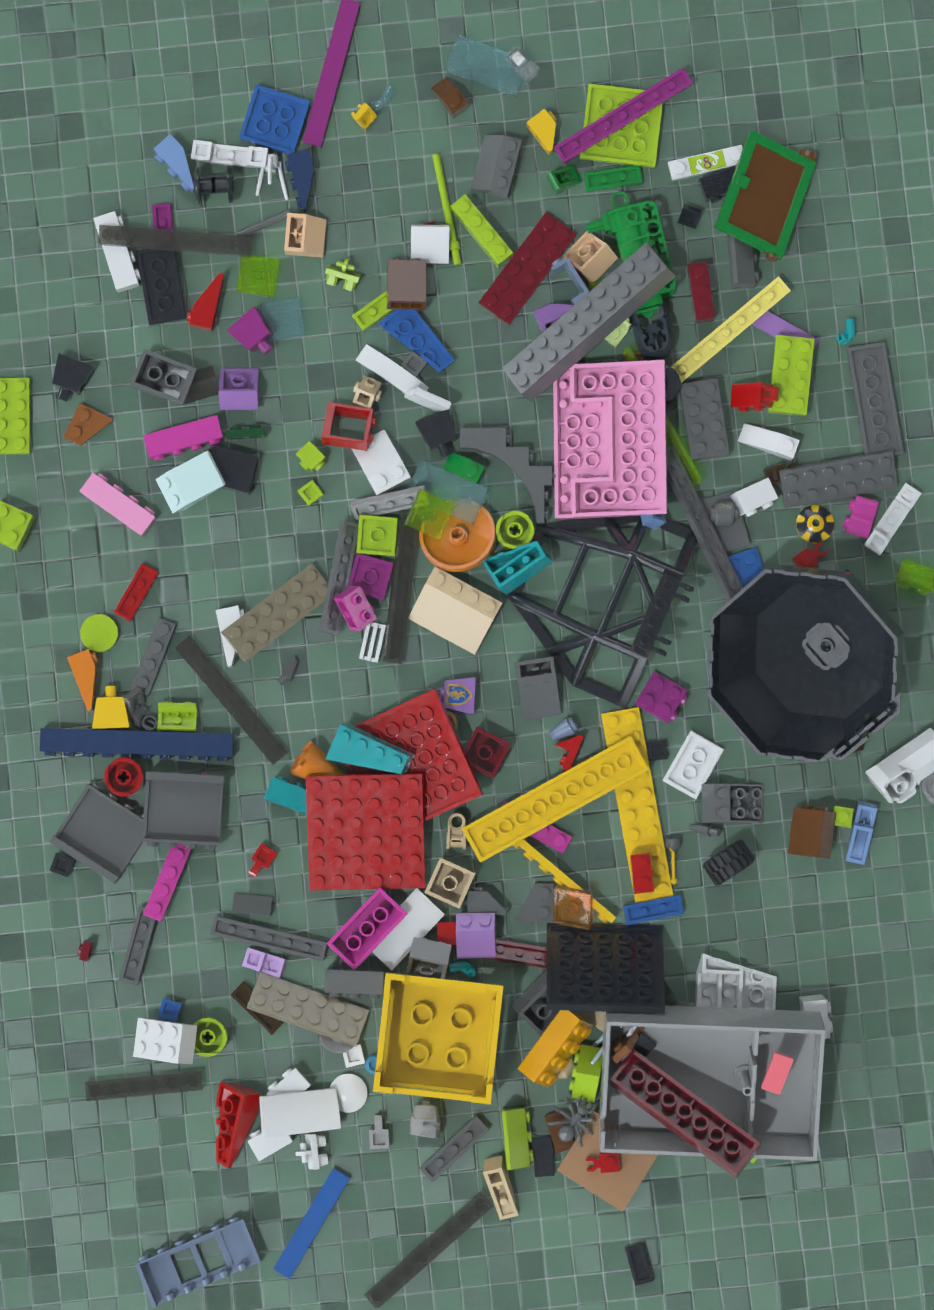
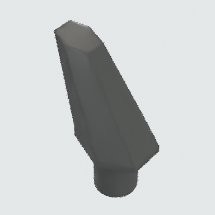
M295 656L282 670L284 674L277 679L281 685L288 680L291 682L293 680L298 665Z
M689 825L690 830L708 837L712 835L720 836L721 829L714 828L713 825Z

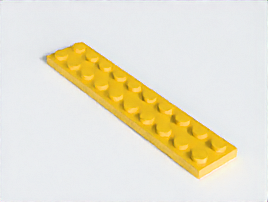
M639 707L603 713L601 718L607 748L631 736L649 768L647 772L614 789L632 888L630 855L650 853L654 892L634 894L635 903L673 896Z
M629 736L462 828V831L481 863L647 772L649 768L633 739Z

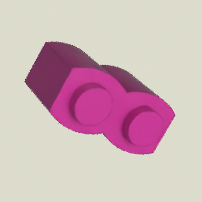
M858 495L854 499L851 498L848 509L851 510L850 515L845 517L842 525L845 528L844 533L868 539L879 502Z

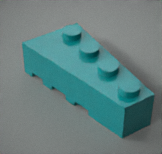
M343 723L339 725L326 760L403 774L408 771L414 754L355 726Z

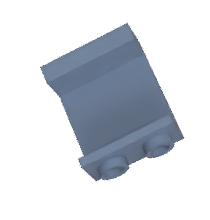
M561 257L552 263L550 275L553 277L563 270L567 271L580 292L578 296L571 299V305H575L589 293V290L568 257L565 259Z

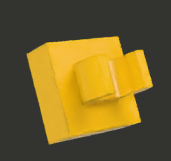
M364 103L363 105L359 104V110L356 114L352 112L351 115L358 125L366 130L377 115L369 105Z

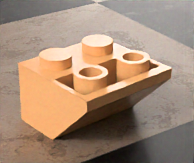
M287 213L285 255L323 258L327 220L307 214Z

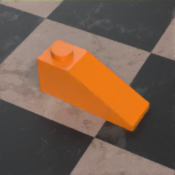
M87 649L69 656L67 659L87 711L91 712L94 709L97 677L96 663L99 662L95 652L91 653Z

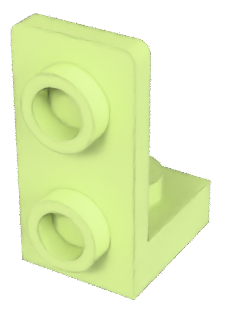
M627 318L604 340L616 348L629 332L630 320Z

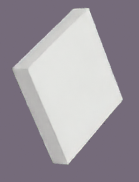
M411 224V260L420 259L421 261H426V263L449 264V225Z
M419 387L406 391L404 398L436 412L448 410L451 405L450 401Z

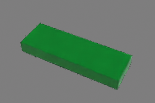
M636 165L584 173L586 193L643 184L641 168Z

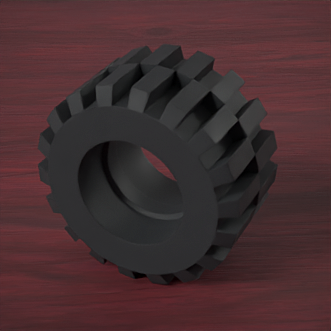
M742 839L737 840L705 861L702 867L714 885H721L750 866L755 861V857Z

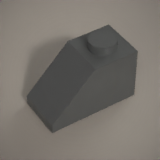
M472 887V891H468L467 913L506 915V911L487 891H483L482 887Z

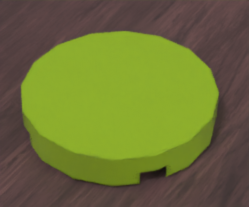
M95 614L88 617L82 623L80 629V638L83 644L94 652H105L111 649L119 636L116 623L109 616L103 614Z

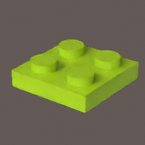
M359 515L356 553L395 556L398 518Z

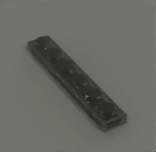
M201 1071L85 1082L86 1101L203 1090Z

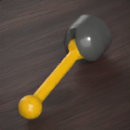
M666 838V848L671 852L672 878L670 880L671 884L675 885L677 884L675 852L680 848L681 838Z

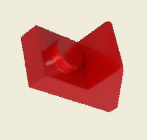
M579 735L555 744L556 747L568 751V755L563 754L560 765H563L561 770L567 771L570 769L584 736Z

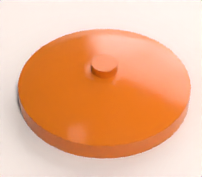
M451 499L438 504L428 512L420 527L419 540L424 555L434 566L445 571L462 572L477 567L487 559L495 545L496 528L490 513L479 503L468 499Z

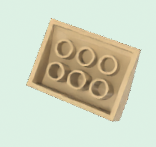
M434 567L408 619L475 655L497 616L502 602Z

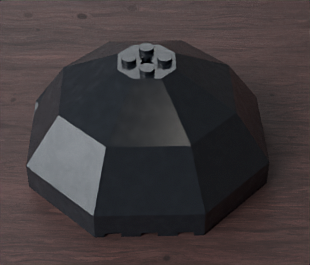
M771 564L710 617L708 698L758 756H775L789 760L799 759L817 763L822 757L844 760L869 739L871 732L877 733L900 713L904 632L852 572ZM823 641L830 642L831 650L823 647L825 645ZM869 713L870 717L866 720L865 715Z

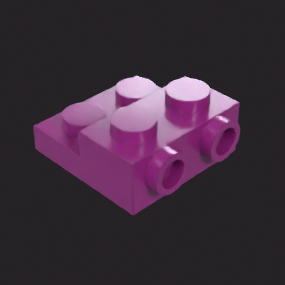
M654 671L634 705L668 724L669 721L673 722L679 712L676 711L678 705L683 706L688 698V695H686L687 690Z

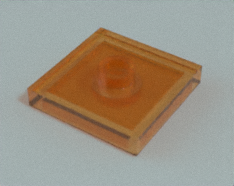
M556 885L554 887L553 923L589 930L592 924L593 892Z

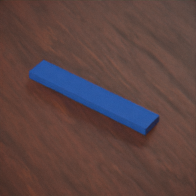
M335 1168L332 1169L274 1266V1270L289 1279L291 1278L350 1177Z

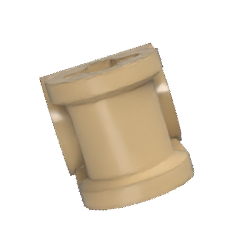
M454 813L449 817L446 849L462 848L466 850V836L462 831L466 821L460 813ZM459 816L462 819L460 827L452 825L451 820L453 817ZM452 840H461V842H452Z

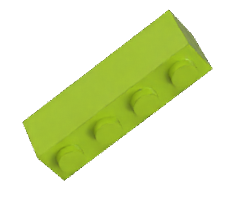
M466 194L450 206L452 213L498 269L513 257L511 249Z

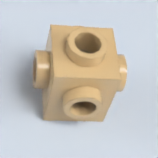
M366 376L362 378L361 382L357 381L353 390L355 392L353 403L365 408H371L375 401L378 402L381 397L382 391L379 390L381 382Z

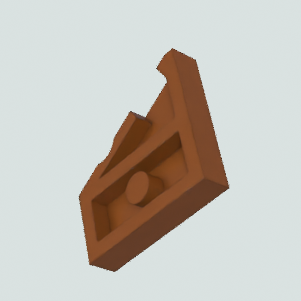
M79 403L63 438L82 446L105 426L111 424L113 419Z
M634 1026L622 1037L618 1036L612 1042L611 1058L616 1063L632 1050L639 1038L637 1034L643 1031L645 1027Z

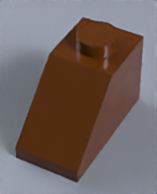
M447 77L431 88L453 119L468 109L467 100Z

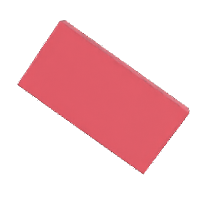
M774 1051L761 1089L780 1095L794 1058Z

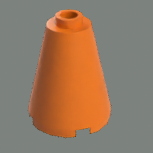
M311 741L301 750L303 752L300 756H297L290 769L291 774L305 780L306 775L344 774L331 760H326L327 755Z

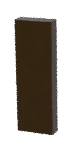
M243 981L233 991L231 996L263 1028L273 1035L284 1021L247 1009L253 989Z

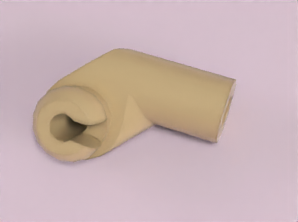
M572 1056L568 1060L567 1067L557 1075L558 1078L566 1079L571 1075L573 1066H575Z

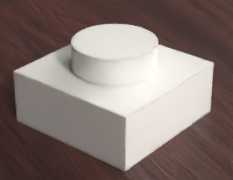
M361 1044L343 1053L346 1068L365 1063Z

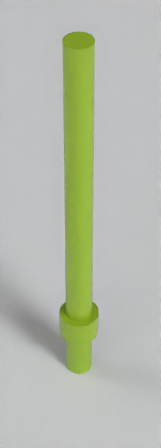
M433 154L432 157L446 225H449V251L452 253L454 266L461 265L460 244L456 239L440 154Z

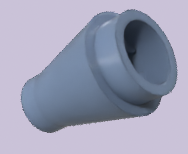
M570 717L562 720L555 728L549 731V734L555 742L558 739L576 734L575 732L579 729L574 719Z

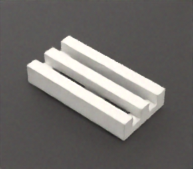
M372 622L366 626L359 659L378 663L386 625ZM370 626L374 628L368 656H364ZM381 628L375 658H372L377 629Z

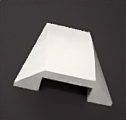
M702 954L696 971L695 1007L775 1010L777 977Z

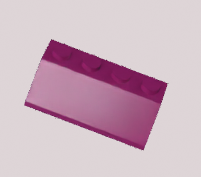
M379 888L326 944L355 970L408 914L383 889Z

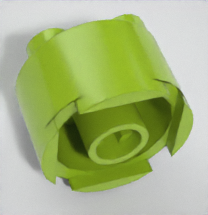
M510 511L500 517L496 525V538L503 548L511 551L515 550L514 548L531 543L534 536V525L527 514L521 511ZM518 527L520 533L512 535V531L509 530Z
M206 1017L196 1021L193 1024L197 1025L194 1052L200 1056L211 1057L223 1051L228 1042V1031L224 1023L213 1017ZM207 1031L210 1032V1035H213V1039L209 1042L203 1037L207 1034Z

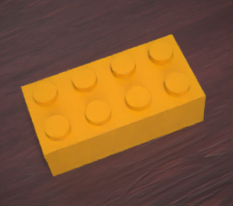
M560 1010L517 1069L534 1083L549 1088V1086L556 1082L560 1071L567 1067L571 1056L578 1052L582 1041L589 1037L594 1025L576 1011Z

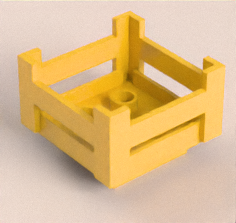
M387 972L385 975L373 1092L491 1104L503 985Z

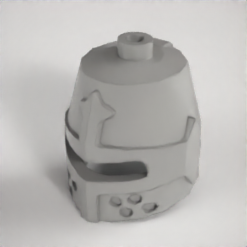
M422 1101V1104L414 1106L410 1119V1135L440 1138L441 1120L437 1106L430 1105V1101Z

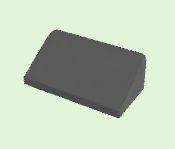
M234 893L232 913L271 916L273 897Z

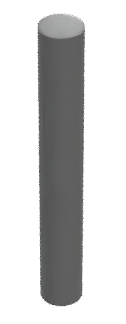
M290 209L239 230L237 231L238 235L242 238L287 218V213H291Z

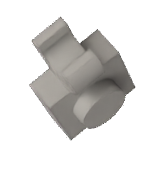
M374 1115L375 1129H369L370 1149H389V1128L383 1129L382 1115Z

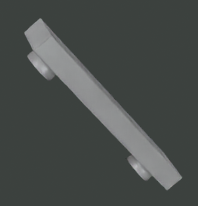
M423 485L350 501V507L355 519L358 520L359 515L376 516L429 504V497Z

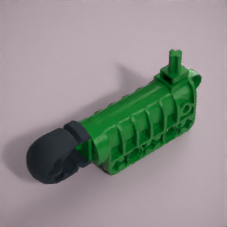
M618 191L612 196V211L601 214L602 219L585 223L588 234L605 230V234L612 232L613 236L616 237L622 263L646 242L657 252L655 243L659 242L660 257L666 261L665 263L673 272L658 209L654 202L644 201L630 205L627 194ZM623 196L626 202L624 205L619 206L615 203V198ZM647 211H650V213L652 214V219L649 221ZM656 229L658 232L652 234L649 230ZM675 278L668 283L670 288L664 286L630 316L631 324L634 325L633 333L639 351L650 359L663 358L673 348L674 335L670 319L666 318L668 311L667 307L663 306L662 299L669 298L675 294ZM660 312L659 320L663 324L662 337H659L658 334L661 328L657 327L655 323L647 325L645 334H642L641 320L638 318L643 316L646 319L652 318L653 314ZM646 335H649L650 340L647 341L648 346L645 345Z

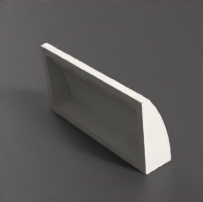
M336 1088L259 1097L261 1130L265 1138L341 1129Z

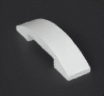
M193 140L191 159L219 165L266 168L268 148L253 146L248 148Z
M367 344L356 359L357 362L370 371L375 372L404 394L406 391L417 387L426 391L429 389L428 386L411 373Z
M905 483L864 546L880 556L922 493Z

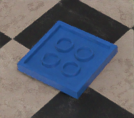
M256 84L239 139L285 154L295 153L311 102Z

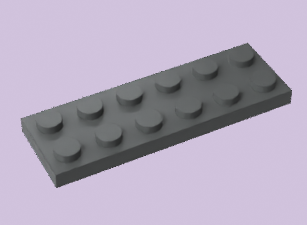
M885 342L847 348L864 455L892 450L893 456L903 455Z
M892 450L779 470L785 508L898 488Z

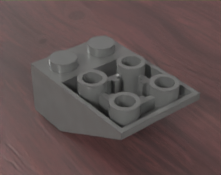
M553 657L515 662L523 721L561 715Z
M702 784V823H763V784Z

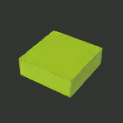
M313 479L297 491L308 506H311L324 496Z

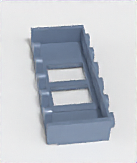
M239 1216L228 1220L229 1224L223 1227L221 1224L210 1228L211 1232L204 1234L202 1231L192 1235L193 1239L186 1242L185 1239L175 1242V1247L168 1249L166 1246L156 1250L157 1254L150 1257L149 1254L139 1257V1262L135 1266L152 1308L182 1294H187L194 1289L206 1286L218 1279L225 1278L237 1271H242L256 1263H261L262 1259L245 1217L242 1219ZM215 1237L226 1266L207 1273L196 1244ZM190 1247L201 1276L182 1284L171 1255Z

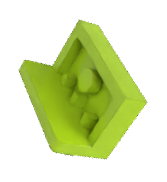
M171 701L158 703V732L196 733L198 714L196 703H173Z

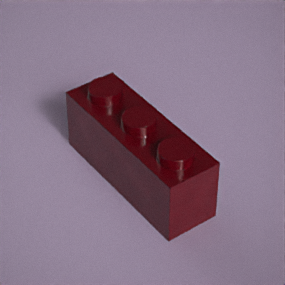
M707 261L688 264L687 274L694 323L712 322L715 319Z

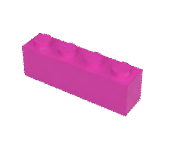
M217 415L143 435L150 460L154 459V461L164 460L165 456L173 454V456L182 455L188 449L197 451L206 444L210 446L218 445L221 443V440H224Z

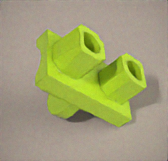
M345 258L344 262H336V266L341 268L331 265L326 268V284L336 286L338 278L345 279L343 289L353 291L361 279V274L351 272L355 270V266L349 264L350 258Z

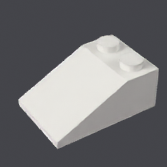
M385 430L373 435L372 445H368L367 451L352 449L376 496L385 494L411 480L407 469Z

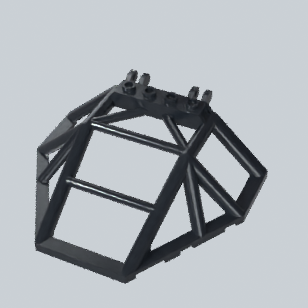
M641 515L589 518L537 525L531 543L537 541L542 545L544 538L548 537L581 546L554 610L521 595L520 593L525 583L507 594V597L549 655L553 657L554 662L573 687L625 709L650 652L652 651L662 656L667 654L665 650L653 647L655 640L665 645H671V640L659 636L658 633L673 598L689 603L690 599L687 596L676 593L678 587L688 592H693L695 589L681 582V579L697 543L696 536L692 529L669 519H666V523L659 527L664 531L685 539L677 561L672 566L638 551L648 528L642 525ZM637 522L630 541H628L618 525ZM606 527L616 544L571 531ZM588 549L627 559L598 630L561 613ZM634 566L649 602V607L645 615L607 629ZM642 566L662 574L654 594ZM533 613L579 635L554 644ZM640 625L632 645L612 637L615 634ZM598 643L634 658L620 693L583 678ZM584 646L573 670L562 653Z

